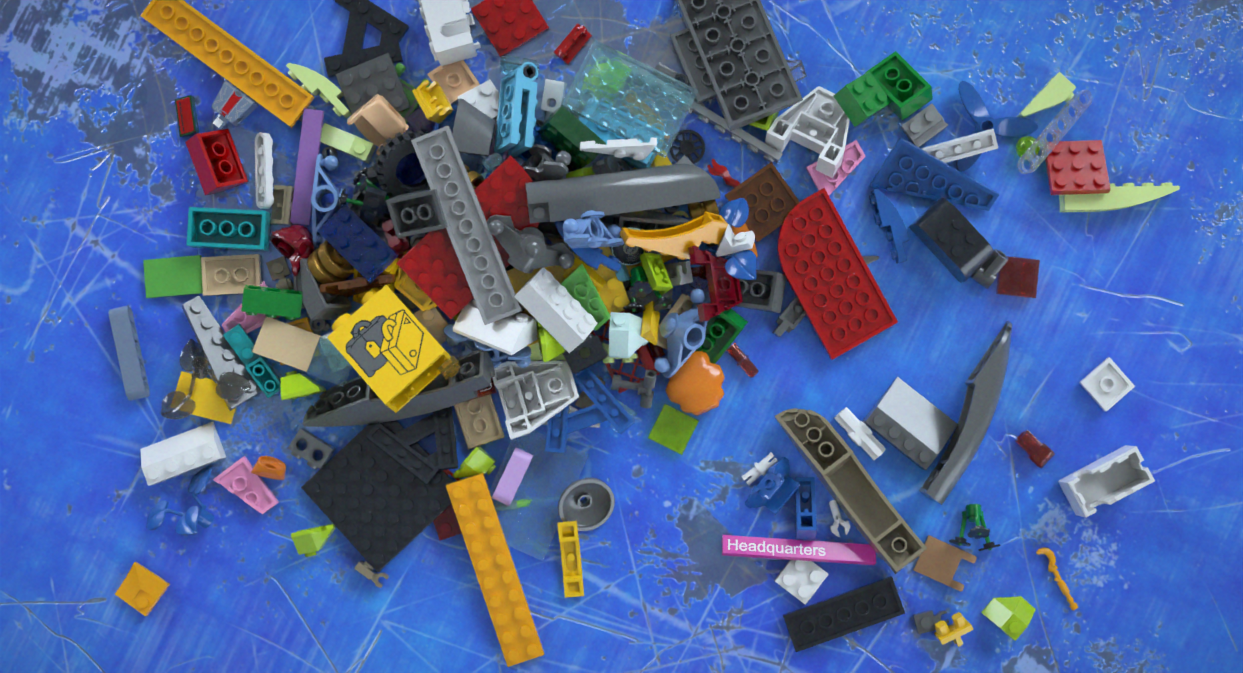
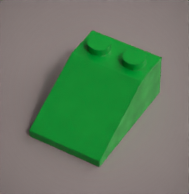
M896 51L867 71L872 73L891 101L888 106L902 121L933 99L931 85Z
M731 308L710 318L705 330L704 343L695 351L707 353L710 362L716 363L748 321Z

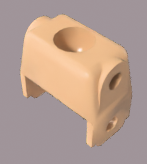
M379 94L361 106L347 120L348 125L354 123L370 142L379 147L376 151L378 156L380 155V147L386 146V140L389 137L392 140L396 137V133L400 132L403 134L409 128L406 120Z

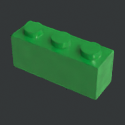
M245 285L241 311L252 316L259 313L265 314L266 317L270 318L285 316V319L296 320V318L301 317L303 294L302 291Z

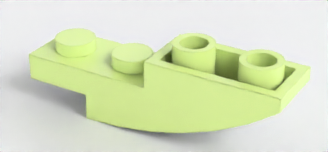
M292 63L286 65L290 69L287 73L295 81L299 79L303 83L300 87L314 96L319 94L326 103L330 101L334 105L332 110L339 117L343 115L347 119L351 115V112L340 101L344 96L343 92L326 77L301 65Z

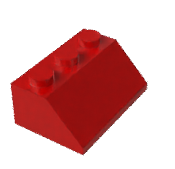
M229 129L198 133L185 142L205 196L221 193L248 182Z

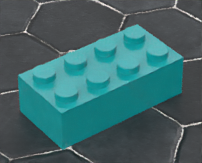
M189 207L187 246L192 248L269 251L271 213L259 210Z

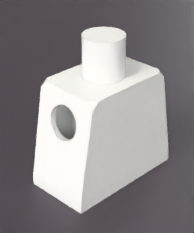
M545 79L541 110H545L544 122L554 111L563 105L567 83ZM551 99L556 100L555 107L549 105Z

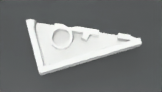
M650 138L648 143H640L637 139L607 140V145L595 144V141L580 142V151L610 154L617 158L633 157L635 160H644L657 146V138Z

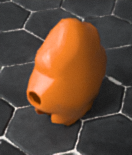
M694 351L672 377L668 378L669 382L665 389L669 400L679 404L683 412L698 416L719 406L720 400L724 396L721 386L725 376L720 365L710 362L707 353Z

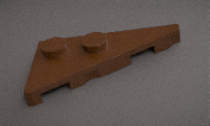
M388 274L368 278L356 277L354 280L320 285V293L350 297L376 287L379 288L394 283L395 275Z

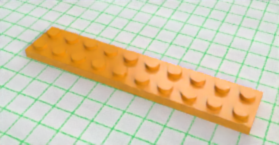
M152 0L140 15L291 128L303 114L304 108H307L315 98L184 0Z
M484 473L447 484L446 488L507 667L543 656L544 650Z

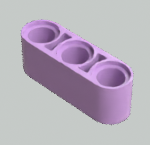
M517 447L515 448L492 496L493 499L510 506L533 455Z

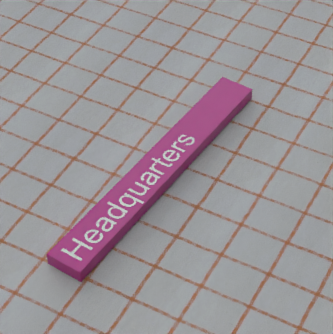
M732 535L722 536V556L862 565L876 564V552L870 544Z

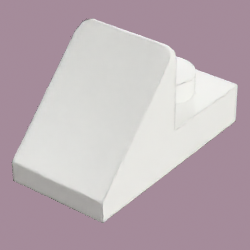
M728 224L718 245L717 257L752 249L755 240L754 232H740L735 235Z

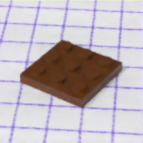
M772 162L724 195L728 202L738 198H744L747 201L749 215L745 223L749 231L754 232L756 242H759L780 227L789 212L799 203V200Z

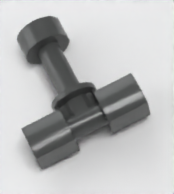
M646 370L644 380H640V383L621 380L622 376L614 374L611 390L619 391L620 387L636 390L638 395H641L640 406L651 408L654 395L652 389L655 388L657 378L656 371Z

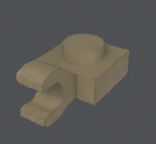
M361 560L354 568L367 579H371L379 588L383 587V584L379 582V578H389L387 573H377L368 561L363 562Z

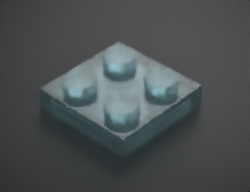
M320 338L307 374L344 387L352 366L331 341Z

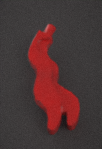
M715 159L711 160L713 168L707 165L709 173L721 176L727 185L734 188L740 185L739 181L730 176L727 168L719 165Z

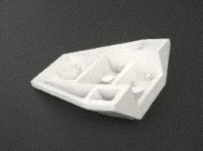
M508 361L494 368L495 377L492 378L499 392L510 439L531 433L579 398L567 361H531L530 365L526 368L517 366L516 361Z

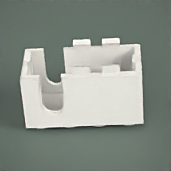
M417 0L435 61L439 60L440 65L444 66L477 56L476 49L481 48L478 41L473 43L470 25L475 23L470 13L468 0Z
M1125 445L1060 479L1058 483L1075 515L1088 517L1096 513L1097 510L1094 507L1101 504L1111 505L1155 482L1149 468L1142 467L1140 462L1144 461L1137 446Z

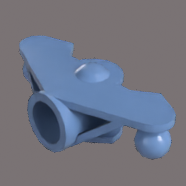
M318 154L316 160L311 205L313 246L317 248L319 243L322 244L328 238H335L331 232H324L322 235L320 233L338 212L341 215L347 206L346 203V205H342L341 210L338 209L339 197L343 188L339 192L323 170V166L330 171L338 167V159L332 155L323 159L322 154ZM322 177L328 185H321ZM327 193L333 194V204L328 208H324L321 203L322 197ZM320 212L326 214V215L324 216V218L321 220V222H320Z
M586 211L581 215L580 219L574 220L571 218L563 223L564 242L573 249L615 247L624 244L623 239L619 238L621 229L618 225L612 224L606 228L599 218L604 217V212Z
M694 289L690 294V299L694 303L692 308L679 316L677 313H670L662 321L660 333L664 338H667L668 355L665 358H658L655 361L654 367L664 377H672L694 351L704 343L708 321H699L697 305L711 303L708 292L704 293L701 289Z
M449 324L444 328V335L448 345L457 346L460 342H463L473 352L478 350L487 351L494 368L498 367L501 364L500 360L505 358L515 360L520 368H526L530 365L532 353L529 346L522 348L513 355H509L453 332L455 324Z

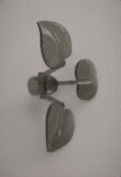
M190 339L180 355L182 369L188 372L193 371L189 393L187 396L181 391L167 394L162 401L161 415L169 419H182L193 413L196 404L195 401L189 398L192 396L196 378L204 379L207 375H210L213 381L218 384L216 386L217 395L226 400L239 398L251 389V384L246 378L234 372L222 373L220 380H217L212 370L208 367L209 363L204 357L205 354L201 345Z

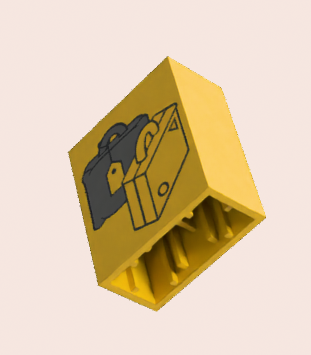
M385 285L381 290L376 287L368 291L361 300L363 306L354 314L350 315L347 313L340 316L333 323V332L327 338L383 403L397 413L455 360L398 296Z

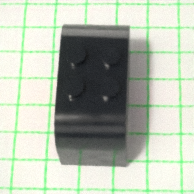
M944 198L937 200L909 226L912 232L960 283L970 278L995 254L987 240L953 204Z

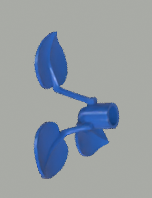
M744 198L729 201L721 207L719 215L724 218L731 229L732 226L739 228L748 219V203ZM701 242L699 250H706L716 255L717 251L706 247L707 244ZM751 250L720 256L728 260L725 264V269L730 276L742 280H756L757 258ZM677 258V261H678V262H685V261H690V259H686V258H685V260H681V259H678V258ZM690 264V267H699V266H701V265H691V264Z
M210 465L201 469L190 481L188 492L192 494V497L200 507L192 506L184 514L167 509L168 502L160 501L150 511L146 528L148 530L157 529L163 523L166 513L181 516L175 528L176 533L179 535L197 534V524L204 528L209 527L213 522L214 515L205 510L206 506L202 504L197 494L202 493L205 489L214 466Z

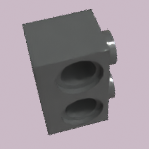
M304 428L299 429L288 447L292 451L291 455L298 459L304 458L308 461L307 465L316 470L326 465L336 449ZM302 439L307 443L305 450H301L298 446L299 441ZM317 450L323 452V458L320 461L315 458Z

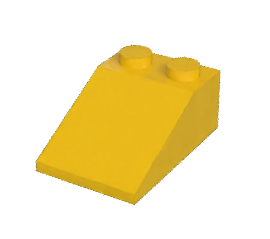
M181 371L170 409L232 424L236 408L231 411L228 409L217 380Z

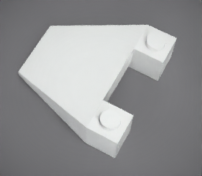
M818 86L806 95L801 102L794 104L774 120L767 131L765 144L782 153L788 142L792 140L820 154L816 170L833 178L842 163L850 119L833 97L835 93Z

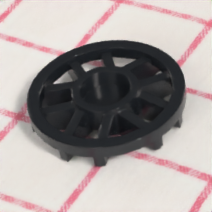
M681 130L670 141V154L678 162L679 159L676 157L682 153L688 156L690 161L695 164L704 155V140L699 133L693 130ZM684 133H690L689 140H685ZM682 134L683 141L678 140L676 138ZM692 134L696 135L698 139L692 141ZM700 141L702 146L695 147L694 143ZM673 142L680 143V147L673 146L672 148ZM673 149L679 150V152L674 155ZM702 149L701 154L699 155L695 150ZM692 153H694V154L696 155V157H697L696 160H693V159H692V157H691V154H692Z

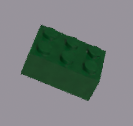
M563 105L554 111L537 131L541 134L540 136L544 141L550 142L555 146L558 153L561 151L568 152L571 156L570 163L580 169L591 163L599 154L580 151V142L595 141V144H607Z

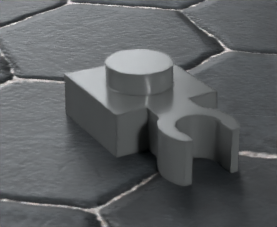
M932 610L913 614L917 633L922 634L936 630L935 623L939 621L948 623V619L941 620V615L947 612L941 610L934 615Z

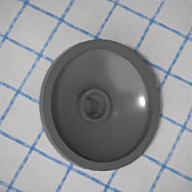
M579 479L571 483L562 492L558 501L559 516L563 522L577 521L578 531L593 530L604 524L611 516L615 505L614 494L611 488L600 479Z

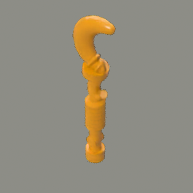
M1046 547L1038 549L1036 551L1037 555L1044 554L1048 557V571L1052 572L1056 577L1054 581H1057L1062 594L1066 596L1067 602L1070 604L1069 607L1071 610L1077 609V603H1074L1066 583L1061 579L1058 570H1056L1058 567L1055 565V554Z

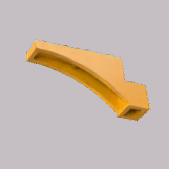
M705 211L702 216L665 229L634 230L622 227L620 236L629 247L638 246L649 252L654 250L665 256L670 254L678 259L685 260V258L690 259L688 247H699L701 242L719 245L728 223L721 215Z

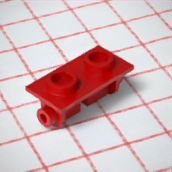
M577 23L553 53L569 64L592 35L587 31L586 27L580 26Z

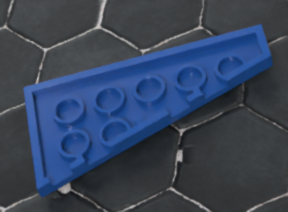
M901 137L870 184L872 188L906 193V195L931 200L944 198L951 204L956 203L986 211L990 210L999 196V193Z

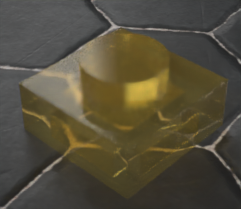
M454 356L438 367L445 379L455 376L459 368H461Z

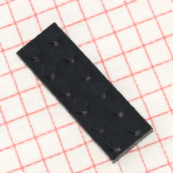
M890 576L783 614V618L796 652L900 616L905 614L893 578Z

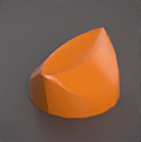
M261 456L258 458L251 473L265 478L284 480L286 465L275 457Z

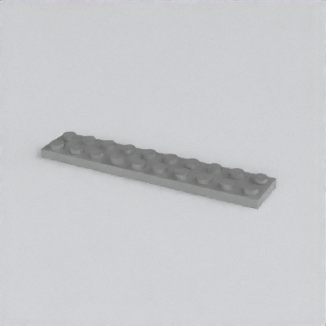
M449 126L411 140L430 189H437L448 226L446 228L484 325L522 311L519 301L514 297L516 295L494 238L488 229L486 218Z

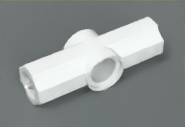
M847 407L834 417L839 425L846 430L850 439L857 446H860L873 460L877 459L886 450L879 440L872 435L873 432L862 421H859Z

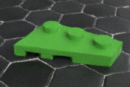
M581 264L560 284L594 317L598 323L594 329L598 330L611 316L585 267Z

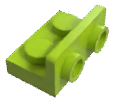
M644 252L639 256L652 290H658L661 296L671 290L673 286L661 255Z

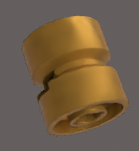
M715 199L687 204L692 219L702 216L705 211L719 215Z

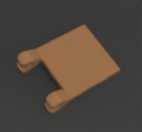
M928 535L924 544L927 549L919 556L913 570L962 592L964 584L953 580V576L961 558L975 563L977 557Z

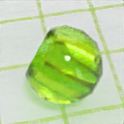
M1024 136L1016 144V153L1024 160L1034 159L1040 151L1039 142L1032 136Z

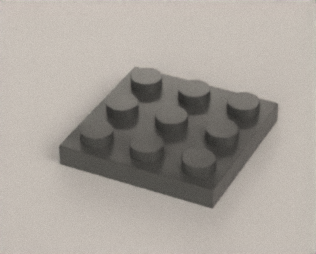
M389 53L335 74L351 114L377 94L383 96L397 112L411 107Z

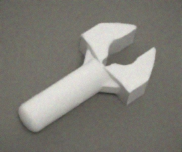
M832 500L829 502L834 522L833 525L829 526L833 534L840 537L837 530L840 523L847 535L850 529L849 521L841 519L837 502Z

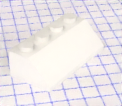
M473 298L461 310L453 327V332L513 355L537 340V323L535 318L518 312L484 325Z
M214 422L141 449V466L148 486L161 483L226 458Z

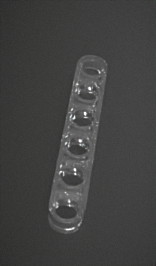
M1081 90L1076 92L1018 160L1017 168L1020 173H1032L1040 166L1091 105L1093 96L1090 91ZM1081 94L1086 97L1085 104L1080 101ZM1070 107L1075 110L1074 117L1070 116L1068 112ZM1059 120L1064 123L1063 130L1058 128L1057 123ZM1048 133L1053 137L1052 143H1049L1046 139ZM1036 147H1039L1042 151L1040 157L1035 153ZM1025 160L1030 162L1031 167L1029 170L1024 167Z

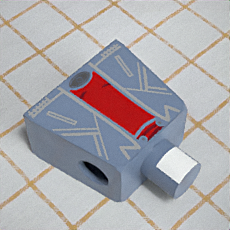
M225 81L211 107L219 113L212 123L221 130L228 121L238 126L259 105Z

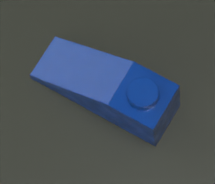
M795 477V481L800 484L795 491L796 540H815L817 533L814 477Z

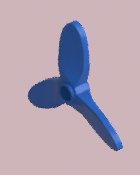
M966 81L959 83L958 90L961 101L967 113L976 124V129L972 134L984 131L982 129L984 121L988 122L990 129H994L995 135L1022 136L1031 134L1038 129L1037 123L1027 118H991L975 88ZM982 153L958 159L956 161L957 170L965 171L969 169Z

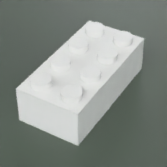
M545 268L539 270L514 296L568 353L579 346L598 324L594 317L581 306L579 301L574 299L567 292L566 288Z

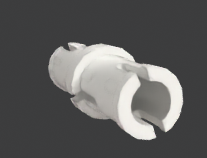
M771 452L762 461L756 462L751 470L741 476L744 481L751 476L746 481L748 486L761 475L764 476L765 472L778 462L776 458L768 462L774 457Z

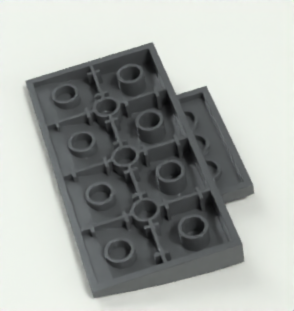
M675 0L687 28L670 34V38L698 104L716 98L730 131L770 116L803 100L760 0Z

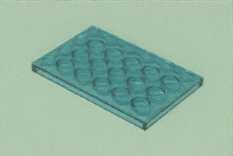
M594 40L561 106L563 105L568 111L627 140L637 139L640 143H648L650 138H657V146L652 152L666 158L699 90Z
M532 431L527 435L511 440L490 488V494L492 497L516 447L533 455L510 506L493 498L492 500L508 546L543 561L558 528L557 523L561 521L558 513L559 498L571 483L579 479L589 454L567 444L565 454L545 452L546 435Z

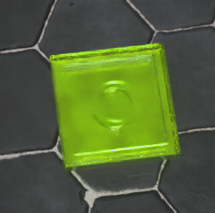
M664 404L648 438L682 455L699 420Z

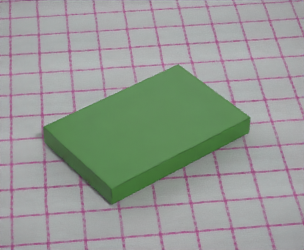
M202 255L143 260L146 298L203 294Z

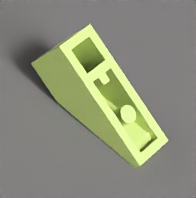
M1057 73L1017 117L1025 118L1059 105L1063 101L1067 103L1074 96L1073 91L1076 86L1063 74Z
M326 123L323 124L321 143L369 164L376 149L373 143Z

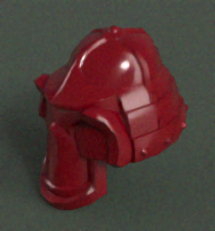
M296 224L276 230L270 236L273 246L290 260L294 277L298 276L300 260L308 258L314 252L312 234L306 227Z

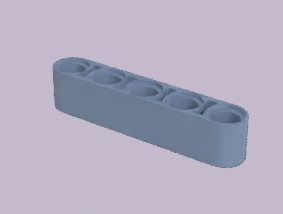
M129 305L110 309L109 319L126 396L129 401L149 397L150 390L132 309Z

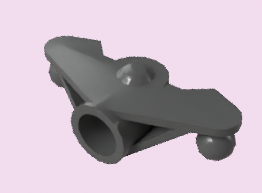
M535 144L529 149L532 156L521 165L533 182L563 179L568 172L567 165L571 162V156L568 152L561 151L556 155L555 161L551 158V149Z
M492 215L488 218L487 224L490 233L497 238L509 254L507 261L516 269L530 274L533 269L557 265L568 269L573 266L574 254L564 242L552 245L545 243L544 235L535 227H526L520 231L514 228L511 216Z

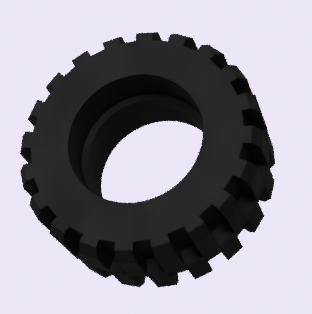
M405 130V134L396 133L394 139L391 140L389 137L386 140V146H381L379 149L380 155L376 156L375 160L377 163L375 173L377 174L380 186L387 192L386 194L390 199L410 192L431 190L426 178L417 184L408 185L400 182L396 176V168L399 161L410 153H416L411 140L425 135L423 131L417 130L415 133L412 130Z

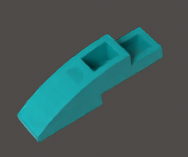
M240 323L223 334L267 398L281 390V381L266 357L252 352L255 342L249 337Z

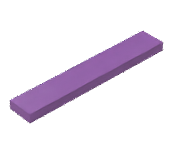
M304 108L290 218L291 223L310 225L311 196L324 111Z

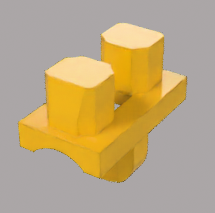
M958 612L952 615L953 624L949 626L945 621L935 623L936 632L934 635L942 645L953 640L960 647L963 645L961 636L973 630L972 625Z

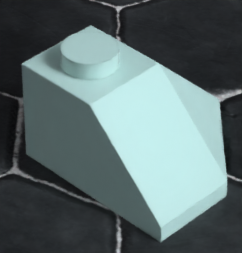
M611 312L609 357L629 358L638 348L649 342L641 337L642 318L631 313Z

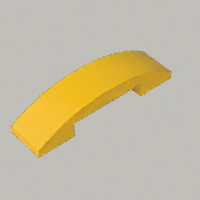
M577 521L558 522L565 598L584 596Z

